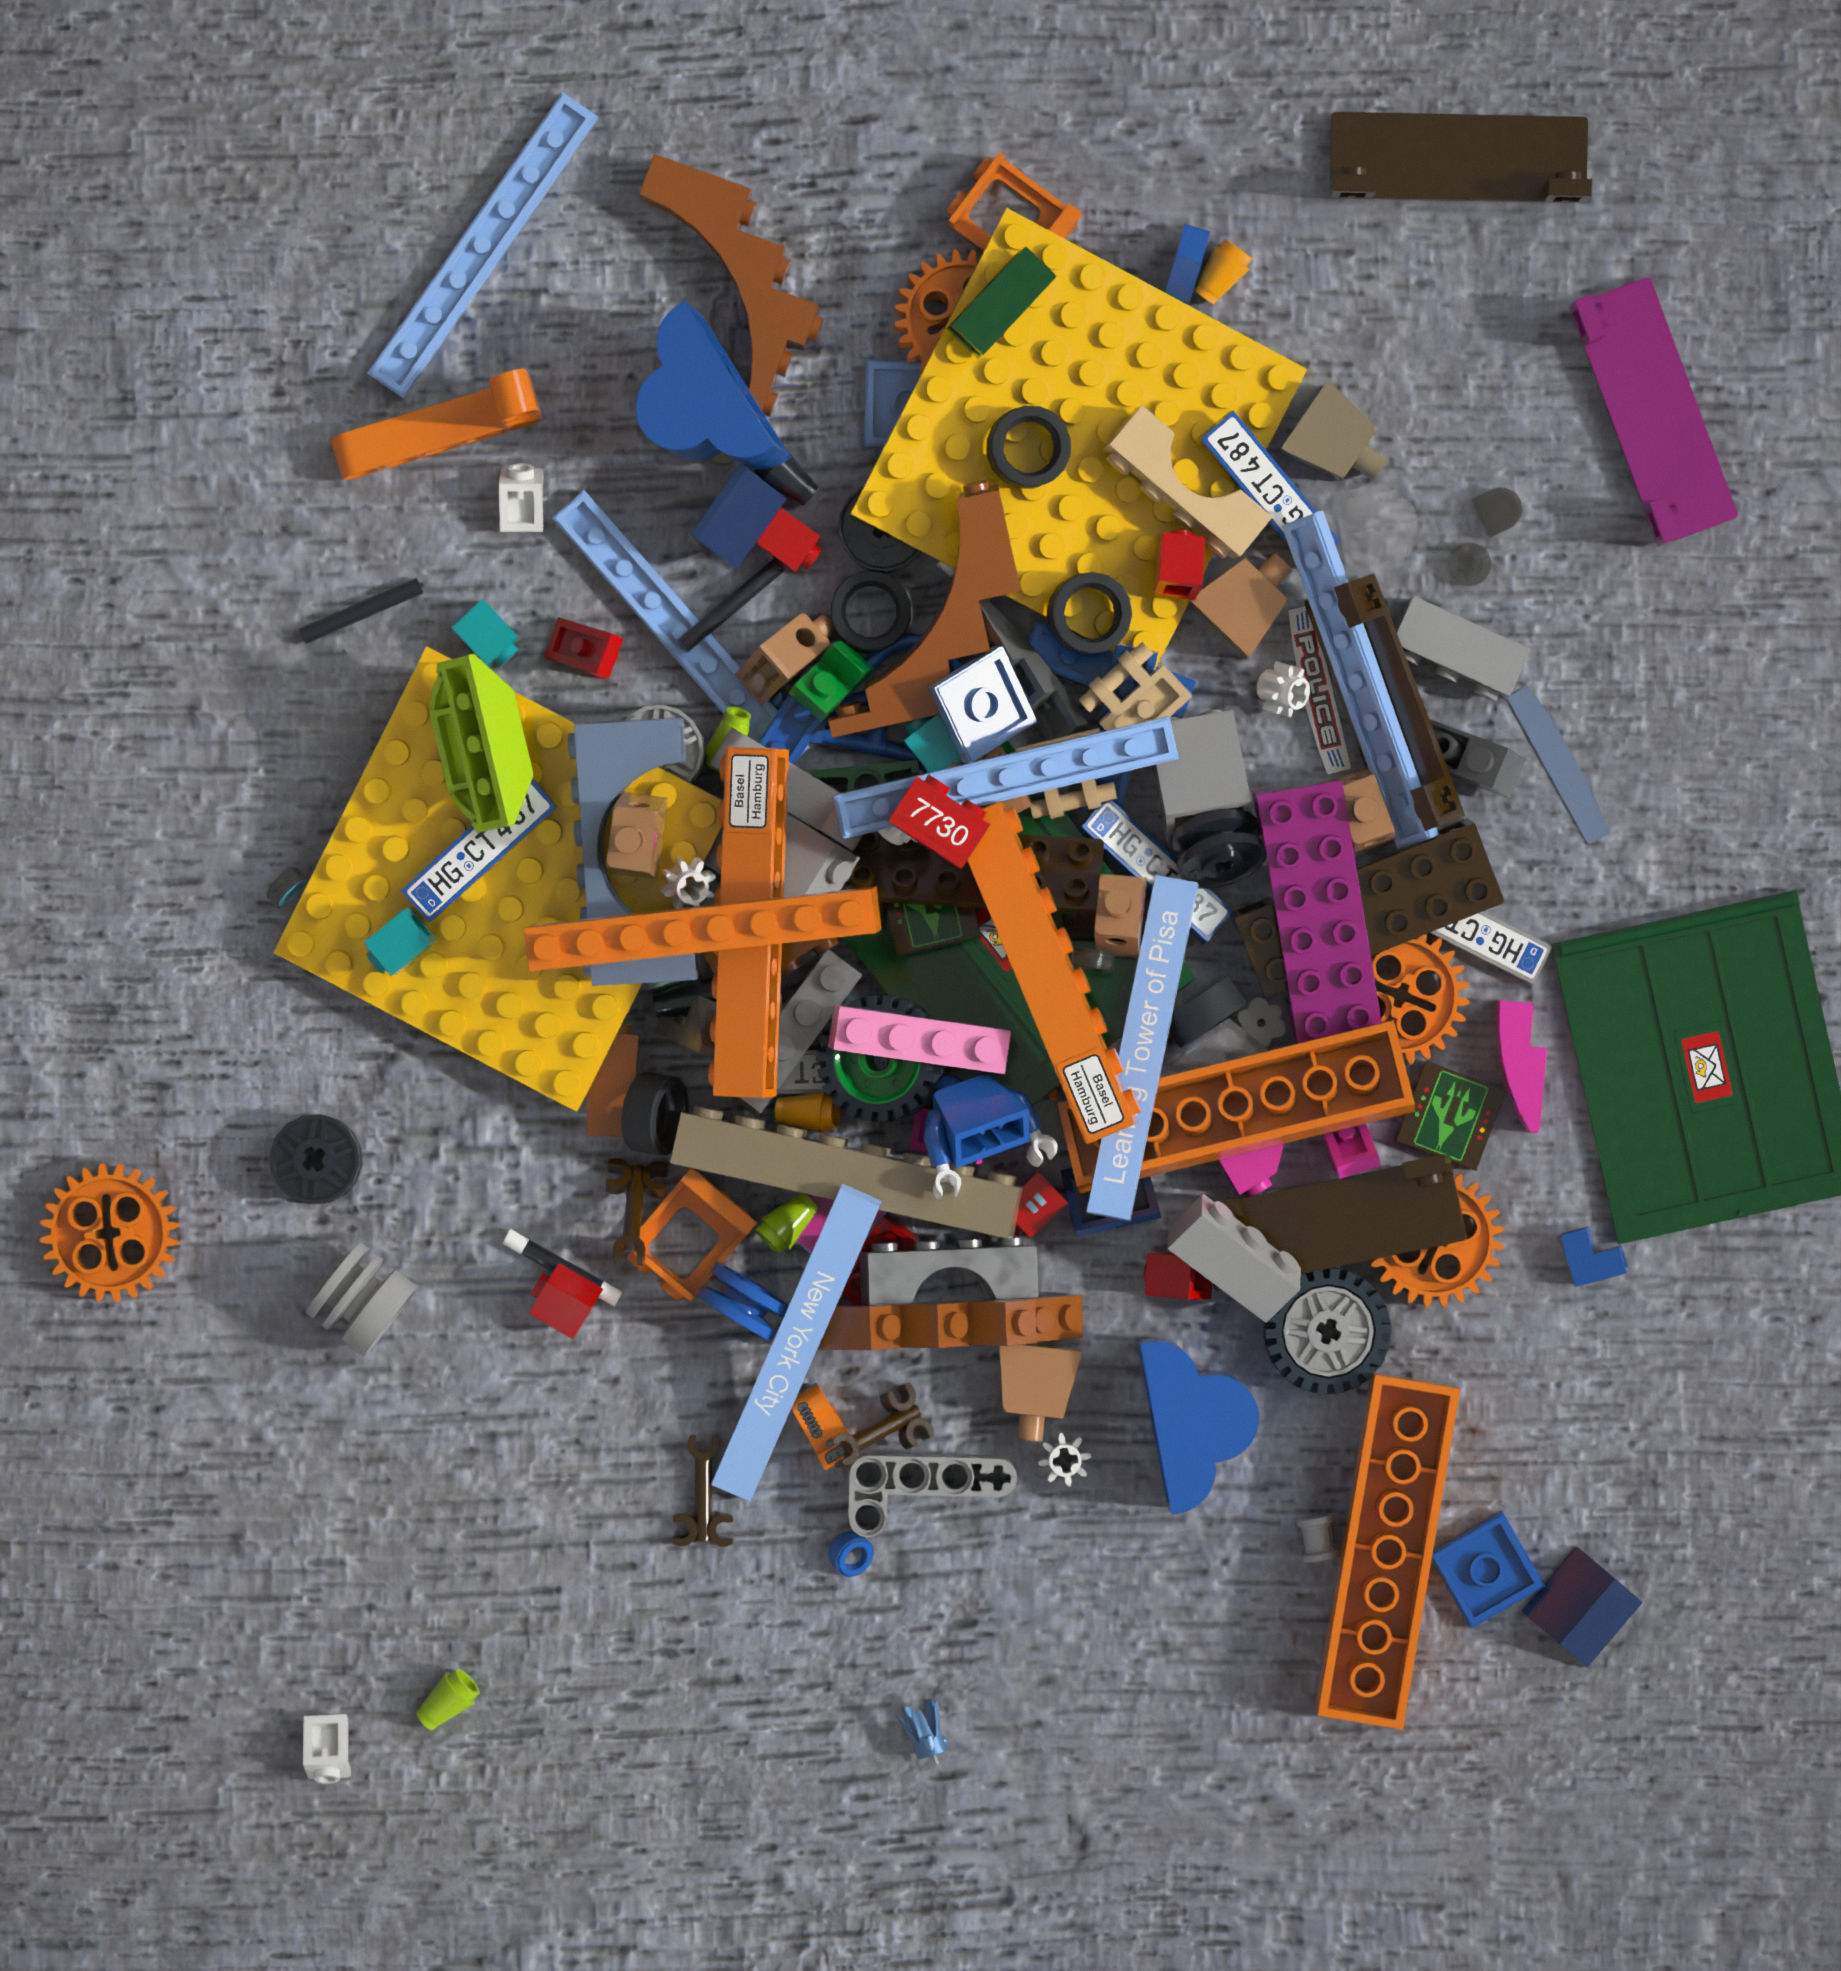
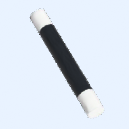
M510 1229L502 1243L551 1272L561 1263L603 1288L599 1298L614 1307L623 1293L621 1290Z

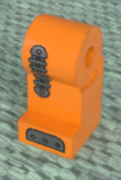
M815 1383L797 1394L791 1409L816 1452L824 1470H827L844 1457L845 1451L840 1444L826 1447L825 1442L828 1438L840 1433L851 1434L835 1407L831 1406L819 1384Z

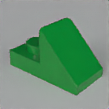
M844 640L833 642L821 660L794 684L789 694L821 722L870 676L875 668Z

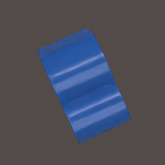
M685 301L675 306L663 319L657 334V351L663 366L646 378L640 387L636 399V416L644 434L661 448L686 461H705L723 452L746 467L769 469L790 459L791 456L704 316Z
M1157 1337L1137 1339L1167 1508L1171 1515L1183 1513L1198 1506L1210 1493L1215 1480V1463L1240 1455L1252 1443L1259 1424L1258 1407L1250 1391L1238 1379L1228 1373L1217 1370L1198 1372L1192 1359L1177 1344Z

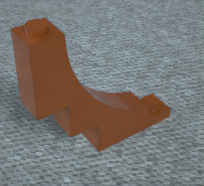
M988 480L975 481L963 485L964 492L956 493L959 515V547L952 582L942 606L919 641L902 658L882 673L865 682V691L869 705L861 706L860 701L839 704L835 708L836 712L828 715L832 738L940 714L928 687L951 673L949 660L990 651L979 600L1021 591L998 484L989 486Z

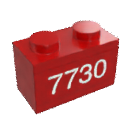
M929 774L925 780L916 777L887 822L955 867L962 869L991 825L983 820L987 812L967 799H964L960 805L946 796L950 788Z

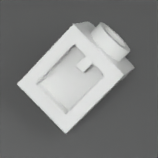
M517 463L500 470V532H543V469L534 468V466L526 463Z
M347 1714L304 1716L303 1766L308 1779H314V1781L322 1784H331L340 1781V1778L351 1776V1767L348 1762Z

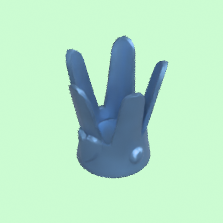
M928 1699L925 1703L927 1721L920 1710L913 1712L908 1707L902 1709L906 1722L900 1715L896 1714L895 1716L913 1741V1751L916 1753L917 1759L932 1756L934 1764L937 1766L939 1762L936 1754L947 1750L949 1746L947 1738L941 1732L938 1700L933 1702L932 1699Z

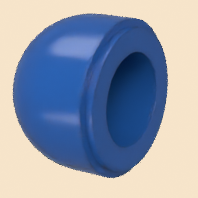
M848 1531L837 1535L832 1540L828 1555L832 1566L846 1577H853L861 1574L868 1568L873 1559L874 1550L872 1544L865 1537ZM861 1547V1559L855 1564H845L847 1554L852 1549Z

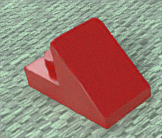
M558 617L544 658L602 679H609L623 638Z

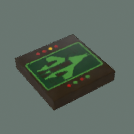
M885 903L898 957L982 938L975 908Z
M1425 1060L1412 1093L1415 1112L1404 1115L1395 1141L1435 1156L1442 1154L1450 1155L1451 1162L1476 1171L1506 1090Z

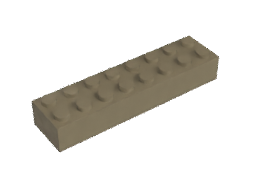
M694 1106L692 1113L681 1112L670 1160L671 1164L832 1200L836 1199L843 1183L882 1200L878 1209L881 1211L1007 1239L1014 1237L1024 1189L1022 1186L1015 1185L1017 1178L1015 1176L991 1171L986 1179L973 1176L975 1167L964 1165L956 1168L953 1163H950L949 1168L959 1175L961 1186L955 1197L954 1188L950 1183H940L943 1197L942 1200H938L935 1198L932 1189L938 1175L936 1167L931 1168L929 1157L904 1153L903 1160L889 1157L890 1148L862 1143L861 1150L847 1148L849 1139L827 1134H820L819 1141L806 1138L807 1130L787 1125H778L776 1132L764 1129V1120L736 1115L734 1122L722 1120L723 1111L701 1106Z

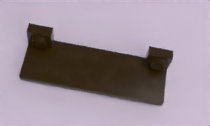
M1333 112L1331 115L1329 198L1586 203L1592 196V179H1587L1588 119L1577 116Z
M1375 573L1334 587L1338 598L1339 610L1345 617L1348 627L1351 628L1363 623L1421 783L1420 787L1410 790L1414 801L1415 813L1421 820L1424 830L1436 828L1465 816ZM1307 599L1305 600L1304 605L1306 607L1307 613L1309 615L1310 621L1312 623L1313 629L1315 631L1316 637L1318 639L1319 645L1321 647L1322 653L1324 655L1325 661L1327 663L1328 669L1330 671L1331 677L1333 679L1334 685L1336 687L1337 693L1339 695L1340 701L1342 703L1343 709L1345 711L1346 717L1348 719L1349 725L1351 727L1364 765L1368 768L1358 737L1352 724L1349 712L1347 710L1344 698L1342 696L1339 684L1333 671L1330 659L1328 657L1325 645L1323 643L1320 631L1314 618L1311 606Z
M1466 818L1438 829L1439 835L1430 838L1428 841L1357 868L1371 956L1504 902L1476 824ZM1267 897L1233 911L1230 917L1235 929L1242 937L1263 994L1269 997L1287 990L1288 985L1274 901Z
M878 831L866 833L862 836L852 852L860 857L852 870L851 876L841 888V890L877 886L881 927H884L885 903L987 908L968 861L962 869H959L919 842L910 839L908 843L904 842L902 845H896L883 838ZM1018 834L1023 849L1031 847L1037 859L1040 871L1034 873L1040 889L1047 887L1052 895L1057 911L1053 912L1057 930L1064 927L1069 938L1095 939V921L1104 841L1092 838Z
M1446 1154L1403 1162L1400 1166L1352 1175L1341 1179L1328 1180L1242 1199L1231 1198L1219 1201L1226 1205L1233 1213V1216L1246 1227L1252 1226L1259 1230L1266 1241L1279 1252L1285 1251L1292 1255L1298 1262L1299 1267H1301V1274L1461 1242L1467 1238L1450 1155ZM1213 1283L1216 1291H1223Z

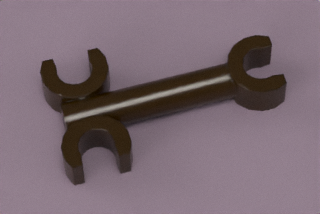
M612 1158L608 1160V1172L618 1173L622 1177L620 1179H606V1192L618 1195L627 1191L623 1233L613 1245V1261L615 1264H620L623 1251L633 1250L637 1254V1266H642L645 1262L646 1247L639 1237L644 1191L653 1198L666 1196V1184L653 1182L652 1178L658 1176L668 1177V1164L656 1161L646 1167L638 1164L630 1166L621 1158Z
M910 1382L897 1386L898 1392L901 1395V1402L896 1400L892 1391L880 1395V1402L883 1408L893 1414L853 1435L840 1433L827 1439L825 1442L826 1447L840 1444L845 1451L844 1457L834 1463L836 1468H843L853 1464L858 1459L860 1450L898 1430L900 1444L905 1449L918 1445L913 1435L914 1429L919 1432L922 1440L935 1436L932 1424L928 1420L921 1418L920 1410L915 1405L916 1391Z
M690 1435L687 1448L689 1453L695 1458V1519L687 1513L673 1515V1522H685L690 1528L687 1536L673 1537L674 1545L686 1546L694 1540H712L714 1544L721 1547L733 1544V1538L721 1537L716 1531L718 1524L733 1522V1515L721 1513L712 1519V1458L718 1453L720 1448L718 1435H712V1447L706 1452L697 1449L696 1435Z

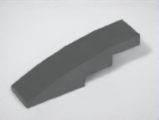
M987 599L979 600L989 649L993 646H1003L1037 720L1036 724L1046 740L1079 733L1089 723L1062 683L1011 622ZM977 653L970 656L972 657V659H974L982 653Z

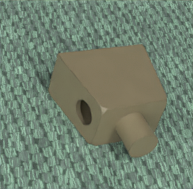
M1328 381L1278 452L1295 462L1340 482L1351 467L1374 480L1388 460L1367 446L1377 430L1375 425Z

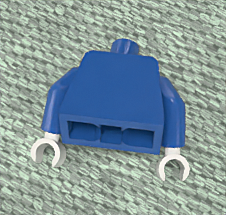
M949 1074L939 1081L937 1091L933 1095V1109L926 1116L924 1141L931 1168L936 1167L938 1174L932 1188L935 1198L942 1200L943 1190L940 1185L942 1182H948L953 1186L955 1197L959 1192L961 1179L955 1171L950 1170V1163H953L958 1168L1030 1141L1032 1144L1027 1150V1159L1033 1166L1039 1167L1043 1162L1042 1153L1038 1148L1044 1150L1049 1160H1052L1057 1152V1143L1053 1137L1041 1134L1039 1129L1043 1126L1025 1093L1003 1086L990 1075L984 1074L963 1082L957 1075Z

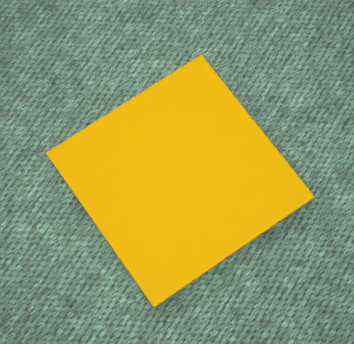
M1006 208L850 514L955 569L959 547V515L956 493L964 492L963 485L975 481L988 480L989 486L998 484L1021 588L1020 592L1004 596L1047 618L1050 596L1060 583L1071 576L1088 572L1109 575L1122 585L1130 598L1132 609L1129 630L1120 643L1137 647L1143 641L1151 650L1158 651L1156 669L1189 604V600L1153 596L1156 547L1163 532L1169 533L1172 530L1188 529L1173 518L1172 514L1175 510L1164 500L1157 503L1150 499L1139 488L1142 482L1131 472L1124 475L1116 470L1107 461L1110 454L1102 447L1134 408L1143 405L1175 433L1171 445V463L1179 481L1188 490L1197 495L1209 498L1223 497L1240 488L1203 445L1199 437L1230 410H1233L1267 450L1307 369ZM1026 246L1057 277L983 356L981 355L979 358H976L946 328L1011 258ZM1024 405L1041 406L1054 412L1065 423L1071 438V456L1065 470L1052 482L1034 489L1016 488L1003 482L992 471L986 455L987 437L993 424L1004 413ZM1022 422L1008 431L1004 440V453L1007 461L1015 469L1021 472L1034 473L1042 470L1050 462L1053 455V441L1050 433L1043 426L1035 422ZM1196 528L1191 531L1194 536L1205 537V541L1208 539ZM1206 545L1203 574L1214 555V552ZM1093 588L1080 589L1072 594L1066 603L1064 611L1066 624L1070 630L1086 639L1099 638L1107 633L1114 619L1113 604L1108 596L1100 590ZM1115 646L1109 649V651L1114 653Z
M426 646L273 953L578 1112L643 983L592 986L591 976H585L583 966L531 972L528 970L523 928L533 924L580 919V908L586 907L585 889L580 890L577 882V865L583 863L582 846H576L574 838V821L580 820L579 803H573L571 794V778L577 777L576 759H570L568 750L569 733H575L574 725L576 723L514 691L534 774L533 778L559 807L434 921L429 923L401 890L472 826V821L462 813L448 793L429 713L432 690L438 676L436 673L437 663L451 660V658ZM657 767L640 776L624 790V792L668 798L657 880L614 874L606 867L609 879L617 894L634 913L676 909L672 905L675 895L665 897L660 890L663 886L668 885L667 877L662 873V870H670L677 864V856H680L685 863L691 864L696 856L705 863L723 827L718 820V807L722 799L661 767ZM614 806L608 817L604 832L603 854L605 866ZM691 876L685 879L686 886L683 888L684 890L691 888L690 881L693 879ZM411 907L438 941L400 973L390 976L387 971L381 973L369 961L366 953L370 950L364 942L402 910Z

